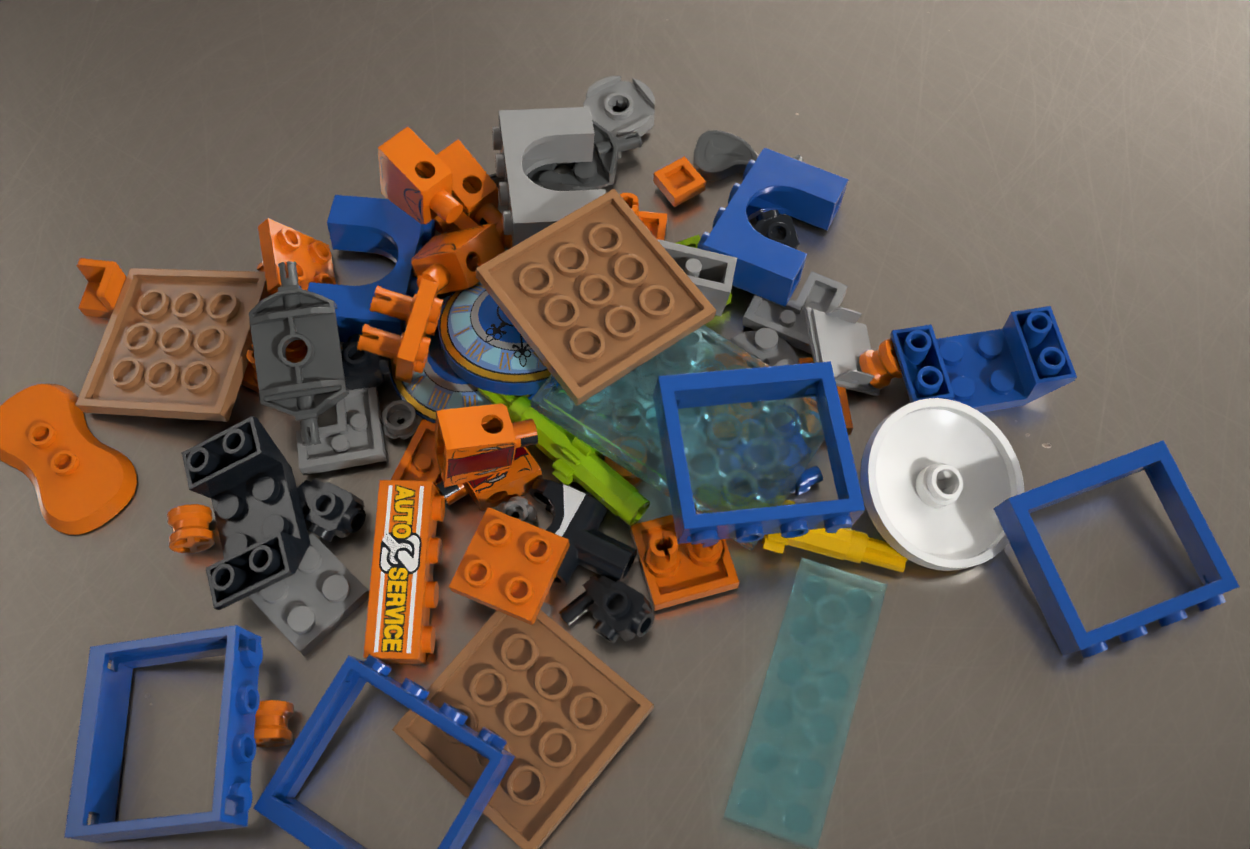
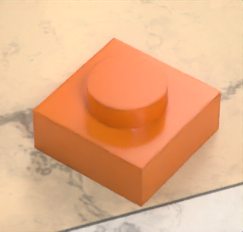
M685 156L654 172L653 182L674 208L704 192L706 187V181Z

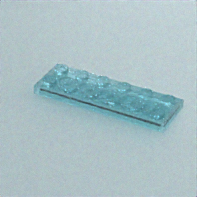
M801 558L723 816L724 820L806 849L818 848L887 584Z

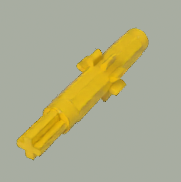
M702 487L698 488L694 501L696 514L772 507V505ZM775 497L773 506L795 504V502ZM825 528L812 529L807 534L794 538H783L781 533L766 534L761 542L763 544L762 549L783 554L785 545H790L836 559L848 560L858 564L862 561L901 573L904 572L906 561L908 560L887 542L868 537L867 533L851 528H841L836 533H827Z

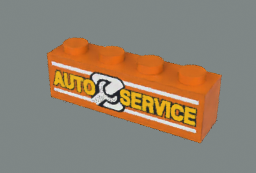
M379 480L364 659H367L370 654L386 664L426 665L427 653H433L435 627L429 626L430 608L437 607L439 597L438 582L433 581L434 564H440L442 541L441 538L436 537L437 521H443L445 497L444 495H439V491L433 481Z

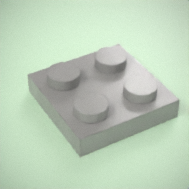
M313 533L309 535L310 545L295 574L248 596L303 656L309 653L369 598V590Z

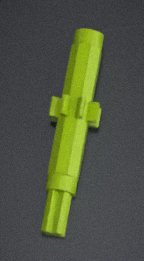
M478 388V392L492 404L502 403L507 406L511 423L527 419L534 420L538 434V443L535 446L554 461L552 467L555 470L552 474L562 483L569 486L572 481L578 482L629 526L634 525L648 510L650 501L599 457L601 453L598 450L601 445L587 433L581 438L578 435L574 436L538 404L536 405L526 396L503 395Z

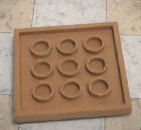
M615 189L610 190L476 268V278L576 406L714 319L717 311Z
M130 268L75 405L84 413L228 422L249 362L246 357L248 349L253 350L251 347L253 342L249 312L261 300L272 294L267 291L265 272Z
M541 609L533 625L496 611L427 689L430 693L426 700L439 708L445 702L466 714L468 718L464 724L476 732L480 733L482 728L485 727L507 741L503 749L514 755L515 758L485 807L483 814L521 849H539L654 709L652 702ZM410 709L392 729L466 798L470 795L490 761Z

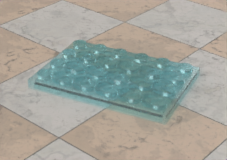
M703 325L578 406L575 405L551 374L531 399V407L670 498L653 400V392L658 376L770 366ZM815 397L678 409L696 514L781 506L825 439ZM759 540L738 543L752 552Z

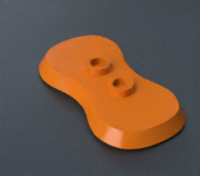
M37 384L16 393L0 406V460L24 473L32 482L38 496L40 511L49 526L67 535H80L90 532L107 523L130 502L137 486L135 468L124 454L101 443L90 432L85 421L84 412L75 405L78 397L74 392L58 384Z

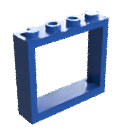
M831 361L658 376L653 392V400L678 544L702 543L703 547L717 544L719 539L736 538L737 542L748 543L760 540L766 534L781 533L783 538H794L807 534L809 530L825 528L827 533H836L841 528L853 527V524L865 511ZM804 397L816 398L838 500L696 514L678 409Z
M1164 440L1010 497L993 508L1063 656L1077 651L1081 652L1083 659L1109 649L1105 642L1108 639L1119 636L1122 643L1133 640L1148 633L1145 627L1148 623L1158 620L1160 626L1164 627L1187 618L1184 609L1197 605L1201 612L1227 602L1223 593L1240 587ZM1145 470L1203 586L1086 632L1030 513Z
M233 625L90 647L64 838L100 843L247 827L248 811L253 800L250 784L252 760L256 754V742L254 739L255 717L260 704L258 677L259 665L263 659L261 636ZM225 655L212 811L115 822L133 668ZM108 663H111L110 669H108ZM89 814H92L91 825H87Z
M370 654L366 660L348 655L253 809L310 849H367L294 799L366 682H369L490 760L438 849H461L515 756L503 749L507 741L498 734L485 727L478 733L464 723L468 716L457 708L445 702L439 708L426 700L430 692L421 685L408 678H405L401 684L390 677L389 673L392 667Z

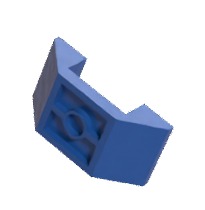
M1051 306L1011 312L1002 329L936 339L931 324L892 330L890 334L911 403L928 398H942L961 402L978 410L980 413L1024 406L1075 381L1077 378Z

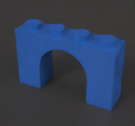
M764 147L756 161L751 159L748 162L743 174V182L741 184L737 182L734 184L728 198L727 207L721 206L713 221L711 233L707 231L703 233L697 248L736 257L737 262L732 285L786 307L800 282L807 253L761 235L752 227L749 220L763 212L778 210L779 214H786L828 231L841 207L849 179Z
M335 195L327 221L333 250L376 253L390 258L396 265L385 277L367 285L348 286L310 282L307 291L331 299L337 304L335 311L340 342H348V338L352 335L363 334L364 324L401 335L406 330V321L381 313L371 312L370 305L373 296L375 297L374 292L377 285L410 297H414L418 293L417 275L412 267L411 259L435 236L434 219L427 224H420L388 199Z

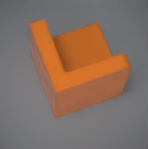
M79 258L77 267L88 280L78 308L84 316L110 319L126 280V275L117 262Z

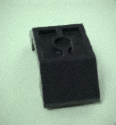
M251 416L182 452L189 490L212 500L224 559L206 567L214 609L221 610L295 574L310 545V539L292 467L259 419Z

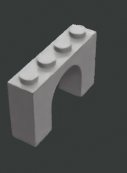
M590 107L499 110V127H492L493 150H500L501 153L495 154V167L497 178L504 177V182H499L500 206L508 207V211H502L504 235H511L513 247L606 193L605 189L550 190L537 185L527 177V174L532 170L547 164L592 162L595 133Z

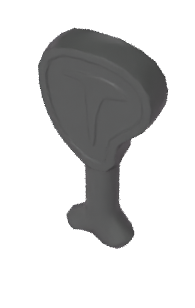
M709 130L701 134L697 141L693 154V164L703 179L718 181L734 173H744L748 162L751 159L756 161L759 155L742 138L724 131ZM798 154L793 157V159L803 162L801 155Z

